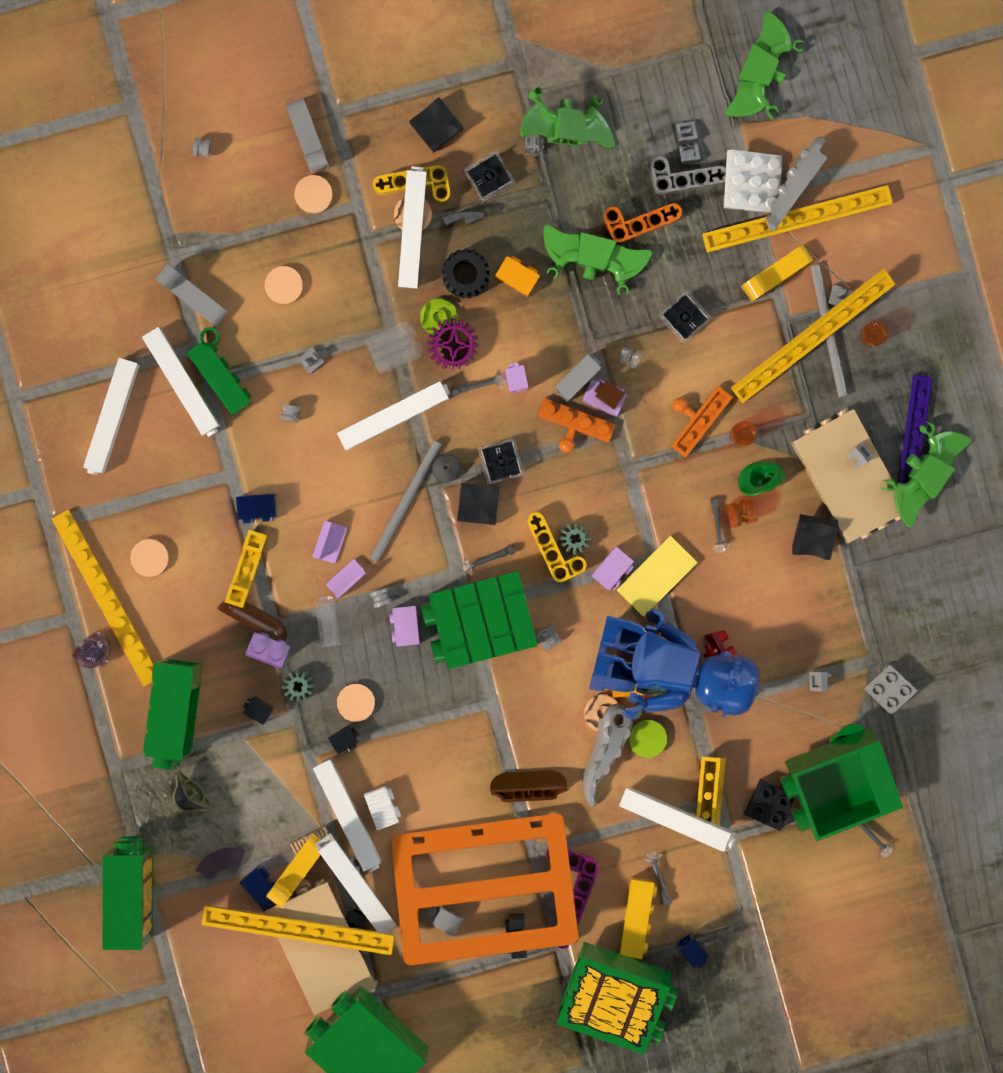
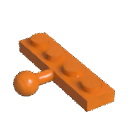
M717 386L697 412L688 407V402L684 398L675 399L673 409L678 413H685L691 420L670 447L686 458L733 397Z
M543 398L537 414L539 418L569 428L566 438H563L559 443L560 450L564 453L573 451V438L576 431L609 443L616 425Z

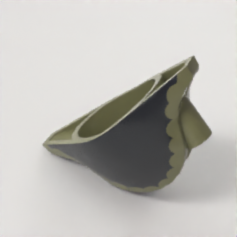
M179 771L175 775L176 787L172 796L175 805L183 811L191 812L193 815L200 810L211 811L213 806L200 786Z

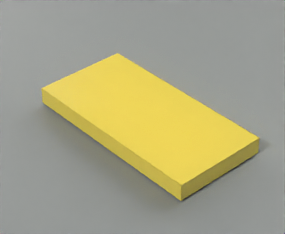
M669 536L616 590L644 617L646 612L650 611L698 562Z

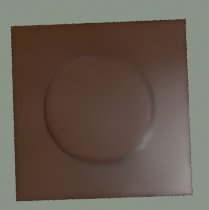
M607 380L604 384L600 382L594 390L597 393L595 398L612 410L615 409L625 394Z

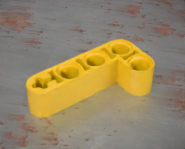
M440 165L423 168V171H426L425 188L432 187L433 197L437 203H447L450 199V188L446 169ZM407 171L377 176L373 181L375 192L379 195L405 192L406 183L404 186L399 187L395 182L398 178L406 180ZM436 171H441L444 173L442 179L436 180L433 174ZM389 179H392V185L394 188H391L390 185H385L384 189L381 190L380 187L377 186L380 185L381 181H383L384 184H390ZM439 190L447 192V196L443 199L438 198L436 194Z
M802 244L763 272L748 280L741 287L751 302H753L808 265L813 259Z
M537 512L529 515L527 520L528 526L554 580L563 582L584 572L587 564L582 557L576 556L564 561L543 515ZM532 517H540L542 520L539 522L540 527L542 528L545 525L546 530H541L535 534L534 530L538 528L535 524H531ZM541 533L549 535L550 539L547 544L539 542L538 538ZM550 550H554L558 554L555 561L547 559V553ZM577 559L583 562V568L579 571L574 570L572 567V563ZM557 568L565 569L566 575L564 578L558 579L555 576Z
M313 833L268 892L266 897L282 908L321 855L315 846L321 840Z

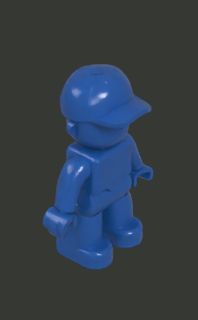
M652 609L646 612L647 620L656 624V626L646 625V629L637 623L607 616L589 689L603 692L605 689L630 692L628 701L635 703L637 707L625 708L622 711L625 718L629 720L638 719L643 710L647 713L680 708L690 698L693 688H695V694L700 703L707 706L712 712L722 711L721 717L724 718L727 715H742L752 707L759 689V670L756 664L749 658L736 654L732 658L730 652H721L719 655L705 659L702 665L699 666L700 652L695 641L678 628L668 623L664 624L665 617L661 611ZM613 655H619V656L631 658V659H633V660H632V663H630V662H626V661L624 660V658L617 657V656H613ZM636 687V691L638 693L656 694L657 696L646 698L644 701V699L639 694L633 693L631 691H635Z

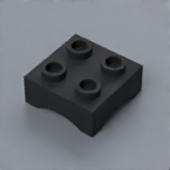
M440 97L409 121L410 125L433 153L463 130L461 123L450 112Z
M461 483L457 521L496 525L500 487Z
M800 514L792 544V554L813 555L824 560H831L835 538L839 529L838 520Z
M760 779L744 814L781 831L796 797L788 799L783 789Z
M524 913L509 914V919L505 920L506 933L523 931L525 926ZM527 951L507 953L511 954L512 959L527 958Z

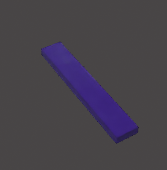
M912 376L898 483L901 484L909 481L908 474L912 470V467L906 463L907 458L911 454L916 455L918 458L922 456L925 433L920 431V426L926 427L933 377Z

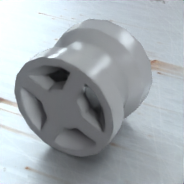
M195 137L193 156L198 157L201 155L209 158L211 139L201 140Z
M282 404L283 412L279 419L298 423L297 415L301 408Z
M388 588L370 593V597L374 600V608L392 602V599L387 594Z

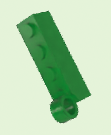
M207 327L200 333L201 343L188 351L187 355L230 414L235 416L252 403L250 400L252 395L246 388L242 389L238 384L241 380L235 372L231 374L227 369L230 365L225 358H219L217 355L218 349L216 345L220 342L219 332L212 327ZM208 331H213L216 334V340L210 344L206 343L204 335Z

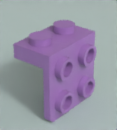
M254 632L245 655L282 669L285 659L288 657L290 646L283 640L277 639L275 641L270 639L265 633L259 632L257 634Z

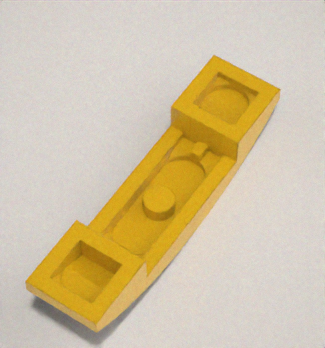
M248 530L225 603L241 608L244 607L260 562L267 535Z

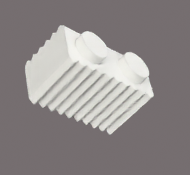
M384 785L364 793L377 830L399 823L401 813L398 806L394 807L392 800L395 797L391 788L387 789V786Z

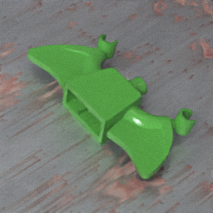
M765 12L761 35L755 44L751 46L738 78L737 94L725 110L726 116L747 117L759 113L764 108L767 110L768 117L771 120H774V117L770 112L776 111L779 115L778 108L774 105H769L770 102L765 96V89L768 88L771 80L782 84L786 76L785 72L776 69L779 62L778 57L783 52H790L791 49H795L798 53H803L805 49H797V45L805 43L802 40H797L794 44H791L786 27L770 12Z
M539 86L529 92L530 100L535 101L536 104L530 107L523 117L520 129L522 137L543 135L548 137V143L578 147L587 142H595L610 149L615 147L614 138L607 122L596 110L603 103L602 99L596 101V95L588 100L589 108L584 115L581 110L572 109L570 99L560 100V108L555 111L550 110L545 102L540 99L543 95V90Z
M549 225L544 226L545 247L550 258L556 263L554 267L547 270V275L550 270H555L556 275L553 277L555 279L559 275V269L569 262H578V266L585 267L583 278L588 280H594L596 270L604 272L607 269L615 275L616 282L619 284L616 288L619 295L621 287H625L626 294H628L629 289L624 284V280L634 277L646 266L652 251L630 250L618 244L615 247L617 241L582 232L579 242V234H565Z
M926 422L928 428L926 429V427L921 425L920 431L928 434L930 450L928 455H922L920 458L914 454L907 458L906 463L912 467L908 474L909 481L905 484H895L894 480H882L887 482V488L881 487V490H894L896 509L907 527H913L920 508L929 499L936 498L955 470L952 465L956 456L971 443L969 437L956 432L934 434L935 426Z

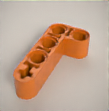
M672 203L625 222L621 211L617 207H609L606 209L603 218L611 239L617 241L616 244H622L677 222L682 215V208L678 204ZM670 209L678 212L675 217L673 215L667 216L666 222L664 221V215L669 214ZM615 212L618 218L615 221H610L607 218V214ZM651 216H658L660 223L653 225L650 222ZM640 223L643 229L640 232H635L632 229V225ZM622 230L625 236L622 239H617L614 236V232Z

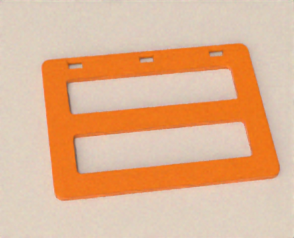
M555 813L400 834L392 838L391 845L403 959L406 964L413 966L573 945L578 941L579 934L565 823L560 814ZM542 821V827L531 828L530 822ZM483 829V835L472 836L471 830ZM424 837L425 843L414 844L413 838ZM546 838L548 841L551 869L548 872L421 889L415 888L412 857L415 855ZM550 891L554 893L558 922L555 927L426 944L421 943L418 921L419 909Z

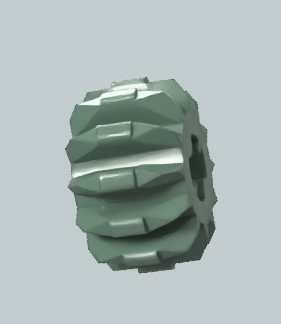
M577 522L574 523V529H572L570 524H567L569 532L565 529L561 530L562 533L566 534V537L559 536V540H566V542L560 546L564 547L568 544L566 552L569 553L571 548H573V555L577 554L576 548H579L580 553H584L581 546L589 548L590 546L584 542L592 541L590 537L585 538V535L589 534L590 530L583 533L584 524L581 525L580 529H577ZM579 534L580 542L572 544L570 536Z
M296 670V677L290 672L289 676L292 680L284 678V681L289 684L283 685L282 689H289L284 695L288 696L291 693L290 701H293L295 696H297V702L300 703L301 696L307 701L309 698L306 693L313 695L314 692L308 689L315 687V684L308 683L313 677L311 676L306 679V671L300 676V670ZM296 681L303 684L301 687L302 691L294 689Z

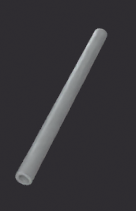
M820 264L810 266L822 317L829 311ZM833 333L826 338L838 397L848 396L836 338Z
M433 441L370 556L372 560L378 562L442 444Z

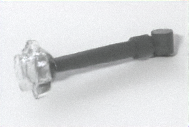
M498 370L494 379L469 385L465 384L460 387L453 386L452 395L458 396L461 392L465 393L469 390L491 384H496L501 389H504V384H507L505 373H500V370Z
M710 498L718 542L712 546V550H716V553L728 552L727 548H731V546L722 539L720 507H718L719 498Z
M508 545L507 549L499 550V552L475 562L463 558L464 562L461 565L464 573H469L472 576L476 566L505 557L507 554L514 555L516 550L513 545Z
M865 823L858 825L880 847L879 856L881 858L883 856L887 858L893 853L892 844H883Z
M657 850L647 852L643 860L653 865L660 890L659 893L662 897L661 904L670 905L671 899L667 896L668 893L657 865L660 857H662V853H657Z

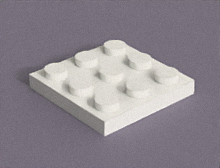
M727 150L724 208L771 214V204L777 200L779 196L778 190L781 186L782 156Z

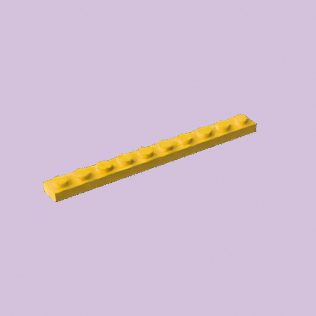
M886 185L788 211L775 231L768 228V222L766 217L703 233L702 237L706 252L709 253L892 205L893 202L889 186Z
M883 268L733 385L731 390L743 404L896 285L888 272Z
M66 510L52 518V521L144 687L152 683L154 663L70 510Z
M211 905L204 906L202 925L387 955H392L395 934Z

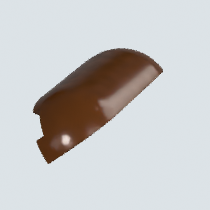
M224 600L217 607L218 610L258 632L267 634L269 638L275 641L279 639L286 642L287 640L286 628L281 620L248 602H245L244 607L241 608L225 603Z
M553 770L506 772L497 775L490 784L492 796L495 795L501 798L503 802L553 800L557 798V795L567 790L565 777Z

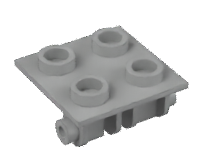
M890 664L889 666L886 665L882 669L883 671L864 690L892 715L918 690Z

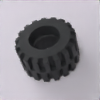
M464 248V250L458 249L445 259L442 266V279L446 289L452 295L469 299L480 295L489 283L490 269L488 262L476 250H468V248ZM462 263L474 265L477 269L476 280L468 285L460 284L454 275L458 265Z

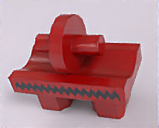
M725 630L705 635L708 644L704 645L707 650L703 654L704 658L719 655L721 652H730L732 658L734 654L737 655L733 646L725 649L722 643L728 640Z

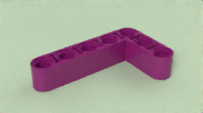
M547 847L546 857L550 861L549 849ZM568 848V855L578 858L576 864L570 865V870L578 873L573 885L574 899L578 898L582 901L581 906L575 907L578 926L598 875L599 865L596 859ZM590 862L596 865L595 870L591 872L585 869L586 864ZM583 880L589 883L588 888L584 890L578 887L579 882ZM570 945L558 946V947L561 948V949H565V948H568Z

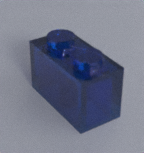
M276 494L236 497L238 520H243V523H255L254 519L262 518V522L274 521L273 517H278Z
M258 865L241 879L239 883L265 911L274 904L266 896L276 881L273 882L270 879V873L264 866L261 868Z
M692 932L677 943L680 952L693 968L696 966L700 968L707 962L709 956Z

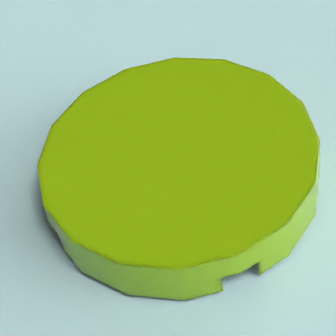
M435 298L423 306L420 313V322L428 334L435 335L432 328L435 327L439 330L438 322L445 326L444 319H448L449 324H451L452 318H455L456 324L458 323V313L455 306L443 298ZM450 329L445 331L440 337L448 335Z
M642 720L635 724L630 731L629 743L632 750L644 758H652L659 755L667 744L665 729L654 720Z

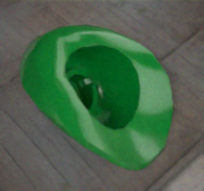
M760 461L752 463L740 472L738 487L741 493L747 496L773 491L786 479V473L781 465L774 462Z

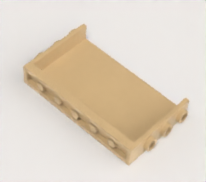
M846 408L837 413L839 417L833 420L829 417L820 422L822 426L815 429L813 426L805 430V435L791 442L831 518L838 520V531L844 542L850 543L859 537L864 539L872 535L871 531L876 528L881 530L889 525L888 521L892 519L898 521L901 518L895 506L894 490H881V487L887 488V482L882 480H892L855 410L849 411ZM862 442L873 458L863 467L860 465L854 468V465L857 463L856 458L852 457L848 460L847 457L852 449Z
M320 879L314 882V886L309 889L305 886L297 890V894L290 897L282 908L274 904L265 910L268 915L349 927L329 886L331 884L330 879L326 881ZM278 937L314 1015L329 1009L334 1000L345 990L351 995L360 986L369 993L376 990L375 987H377L379 982L378 980L374 981L360 950Z

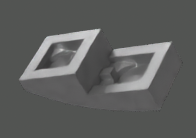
M695 121L676 124L681 165L700 163Z
M461 212L446 216L443 219L446 227L465 220L466 225L470 226L485 219V216L481 212Z

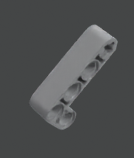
M304 98L286 104L311 174L330 168Z
M662 156L655 157L650 167L653 188L659 195L721 186L725 183L726 168L723 166L670 174L668 160ZM662 162L665 169L658 171L655 169L654 164ZM717 172L724 175L721 180L718 177H713L711 182H709L710 177L715 176ZM701 174L706 180L702 184L698 183L695 176ZM684 178L687 185L681 187L677 184L676 180ZM659 181H665L668 185V188L665 190H661L658 187L657 183Z
M168 264L164 266L155 278L216 327L228 313V311Z

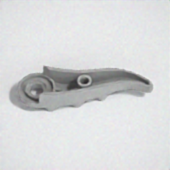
M816 138L808 149H803L801 157L796 159V166L791 167L787 172V180L785 184L780 186L777 200L771 204V215L766 217L768 228L772 231H775L826 161L827 157L820 152V148L826 141L824 138Z
M623 704L609 706L605 710L603 718H599L595 746L583 777L585 799L591 807L596 806V790L600 781L610 772V767L616 758L621 756V750L627 738L631 735L630 730L633 720L625 718L622 714V711L627 708ZM621 714L623 716L622 723L615 724V717Z

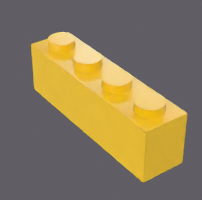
M702 756L696 816L720 826L726 758Z
M634 877L630 879L619 954L637 959H642L643 954H647L648 943H645L646 935H650L651 924H648L649 916L652 917L654 912V905H651L652 897L656 898L657 886H654L653 880Z

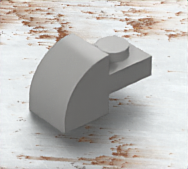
M444 906L423 908L420 913L422 917L433 923V926L454 936L465 920Z

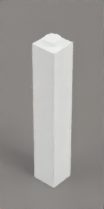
M411 166V170H407L398 287L417 288L426 184V171H423V167Z
M157 327L142 337L201 435L210 437L218 432L217 428L220 427L218 421L161 328Z
M118 358L83 466L88 469L87 473L96 476L99 473L105 474L140 366L137 363Z
M439 381L337 434L345 450L348 451L449 400L447 395L450 392L446 384L442 385Z
M330 758L314 766L313 770L363 871L369 870V872L378 869L382 860L332 759Z
M625 789L620 807L720 851L726 852L733 848L736 840L733 838L734 832L636 789Z
M330 833L316 843L315 846L318 852L376 931L391 933L397 926L332 834Z

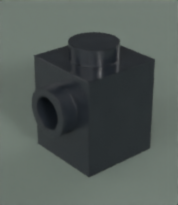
M254 696L252 699H247L243 706L246 709L243 714L264 725L275 707Z
M347 725L329 736L328 740L337 754L344 750L348 753L357 747L355 744L358 742L357 737H359V734L354 727L350 728Z
M352 907L349 908L345 916V920L350 928L361 929L366 919L363 912Z

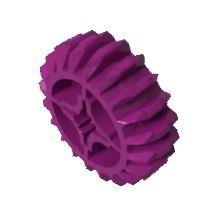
M452 318L451 324H449L448 319H444L445 326L438 322L437 324L440 329L437 330L433 327L432 330L435 332V335L428 334V337L433 339V341H427V345L433 346L427 349L428 353L434 352L430 358L432 360L438 358L436 365H440L443 362V369H446L448 364L450 370L454 369V364H456L458 369H461L460 363L462 362L465 366H468L465 360L468 358L470 361H473L474 359L470 354L476 355L477 351L473 350V347H479L478 343H473V341L478 339V336H471L475 330H468L470 324L466 323L463 326V320L461 319L458 324H456L455 318ZM450 329L448 338L438 341L440 336ZM456 329L465 333L468 342L457 339ZM454 338V341L458 344L452 349L447 344ZM438 347L448 349L449 359L440 355ZM467 348L461 357L455 359L459 349Z

